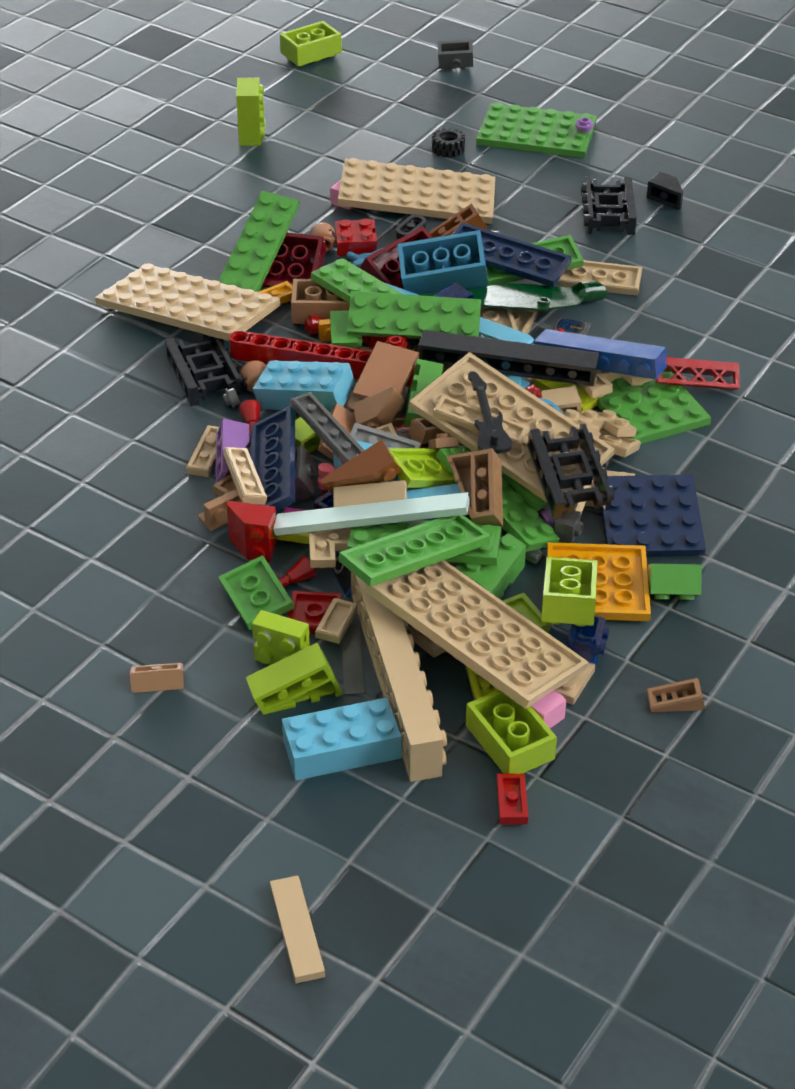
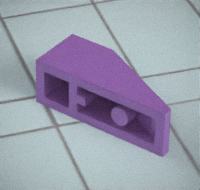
M222 419L216 432L215 484L230 473L223 455L225 447H250L252 434H249V424Z

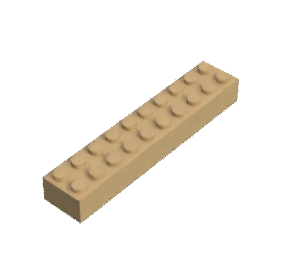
M351 572L352 599L354 603L358 604L357 615L383 698H388L402 736V758L409 780L414 782L441 777L442 765L446 764V754L443 748L447 746L446 733L439 728L438 710H433L432 692L431 690H426V675L424 671L419 670L420 658L418 652H413L414 642L412 634H407V622L365 592L366 583Z

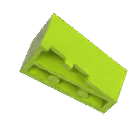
M318 643L306 647L246 677L253 698L263 715L296 707L297 702L311 699L312 703L320 701L321 696L333 693L336 697L344 695Z

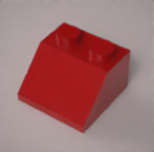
M227 501L229 540L246 559L254 560L263 555L266 561L271 563L277 546V535L275 536L273 530L276 520V508L273 506Z

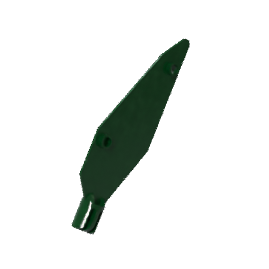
M598 281L579 282L573 287L508 283L456 290L445 289L444 291L420 294V296L481 299V307L538 310L540 312L575 307L580 303L600 301L608 295L605 286Z

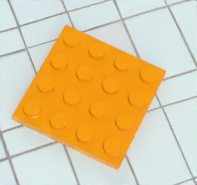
M547 542V557L597 560L595 620L650 621L651 608L645 546Z

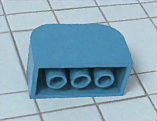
M480 230L398 244L401 279L406 291L420 295L422 293L444 291L445 289L456 290L488 286L485 254Z

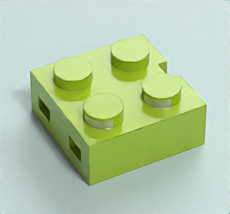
M263 610L259 612L252 623L253 638L256 639L254 659L261 663L272 665L310 646L309 624Z

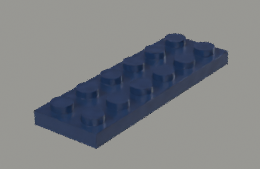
M463 222L452 234L480 230L487 267L550 287H555L571 264L572 256Z
M291 406L252 425L251 459L267 496L265 506H273L276 508V511L286 508L295 502V410Z

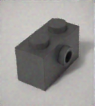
M472 39L438 41L439 69L474 67Z

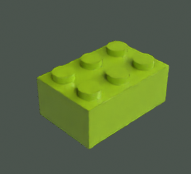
M317 22L280 33V53L297 66H305L308 63L318 62L321 59L334 57L342 53L341 33L326 22Z
M237 78L236 103L239 146H261V139L265 138L264 87L260 85V78Z
M547 557L541 622L594 626L597 560Z
M500 690L467 703L466 727L504 774L525 773L555 759L557 736L531 706L527 709L523 708Z

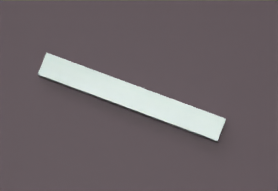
M468 492L280 513L277 514L273 530L275 536L467 515L470 498Z

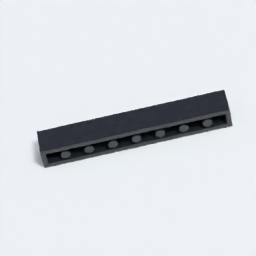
M423 330L418 344V359L440 363L444 367H452L470 352L504 375L594 386L598 369V352Z

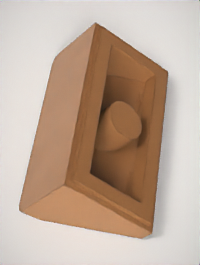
M183 663L132 666L130 669L131 691L138 693L183 689Z

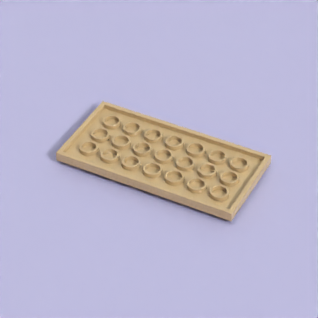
M345 158L337 205L449 219L472 203L483 222L492 224L495 177L488 174L477 175L470 172L461 173L453 172L452 170H436L431 167L420 168L413 165L403 166L395 163H379L373 160L362 161L356 158Z
M153 264L142 265L139 269L130 273L124 279L117 281L116 284L105 289L95 297L96 305L229 341L231 333L247 331L280 306V298L267 293L262 294L254 292L252 289H242L235 285L220 283L216 280L203 279L201 276H192L185 272H176L169 268L156 267Z
M470 352L409 401L410 409L445 433H449L451 437H457L458 441L471 451H479L477 448L479 433L433 416V410L442 395L480 408L476 391H473L472 384L468 380V374L471 371L476 372L487 384L485 391L491 413L498 415V412H501L504 418L529 427V431L531 429H539L540 433L543 434V431L548 430L551 439L569 437L570 427H575L576 429L580 427V425ZM528 433L520 449L512 446L509 452L497 455L501 460L503 473L547 502L527 447ZM593 435V445L595 449L599 450L602 466L614 455L615 449ZM578 445L577 449H570V452L581 450L580 445ZM560 451L549 452L548 455L550 460L551 454H558L560 453ZM579 464L561 466L564 476L582 473ZM573 488L561 489L563 496L565 491L574 490Z
M445 560L371 587L366 584L364 591L376 601L382 603L395 615L401 617L412 625L414 629L427 636L455 659L461 661L525 709L585 671L589 663Z

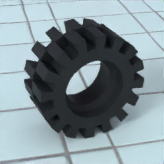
M442 128V131L438 129L437 132L432 134L433 153H437V156H448V158L461 155L465 151V134L462 131H458V129L452 130V128H448L446 130Z

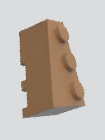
M493 448L446 456L461 493L468 492L469 494L468 513L471 520L479 525L503 527L502 464Z

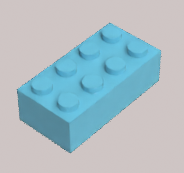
M274 360L268 362L254 385L253 391L256 400L261 404V409L282 410L291 406L290 399L311 392L331 412L332 407L336 403L344 407L356 383L349 363Z
M387 697L282 719L283 742L295 781L402 758V736Z

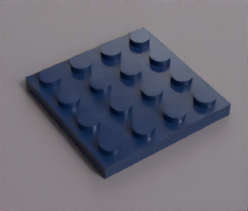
M693 474L607 476L608 484L613 487L615 497L611 501L609 510H604L603 506H601L606 544L645 546L646 557L705 555L706 547Z

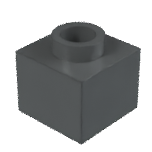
M573 510V513L568 514L567 511H564L563 517L556 519L554 533L560 538L559 542L573 543L576 536L580 537L583 530V523L580 522L581 512Z

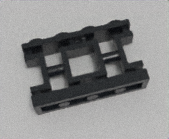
M585 177V183L581 184L584 226H587L588 233H592V228L600 231V226H619L620 231L627 229V235H635L637 215L632 177H624L623 183H620V180H616V185H597V179H593V182H590V177Z
M203 335V342L184 345L182 340H178V344H176L174 338L165 340L167 359L190 407L199 405L200 397L206 400L207 392L234 388L237 395L241 394V386L244 385L241 373L237 372L235 361H231L229 349L224 348L223 339ZM208 364L214 365L208 368H203L199 370L196 369V367L204 366Z
M585 423L580 424L579 429L570 427L569 437L551 439L548 430L543 431V434L540 433L539 429H531L529 431L527 447L553 519L562 518L564 511H567L568 514L573 513L574 503L593 501L596 510L601 509V506H603L604 510L610 509L611 501L615 497L614 489L608 484L607 471L605 467L602 468L599 450L595 449L593 434L591 431H588ZM578 445H580L581 450L570 452V449H577ZM560 451V453L558 454H551L550 460L548 455L549 452ZM579 464L582 473L564 476L561 466ZM593 480L595 487L583 488V486L592 485ZM566 488H573V489H574V490H571V491H565L564 496H563L562 491H561V489H566Z

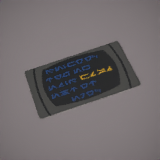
M557 316L550 329L557 330L562 328L567 333L586 335L592 324Z

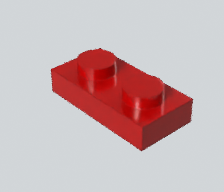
M525 773L497 774L499 824H528Z

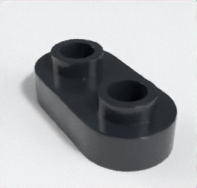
M421 215L409 216L397 226L396 238L400 239L422 226L426 229L425 217Z

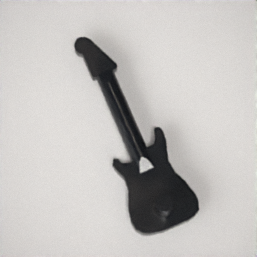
M471 371L468 374V380L472 384L473 391H476L484 422H480L476 419L474 423L479 431L477 448L478 450L493 448L496 454L509 452L512 448V440L503 429V415L501 412H498L497 418L492 417L485 391L487 384L476 372Z

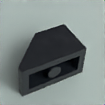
M659 172L648 181L646 198L680 210L682 207L683 190L676 177Z

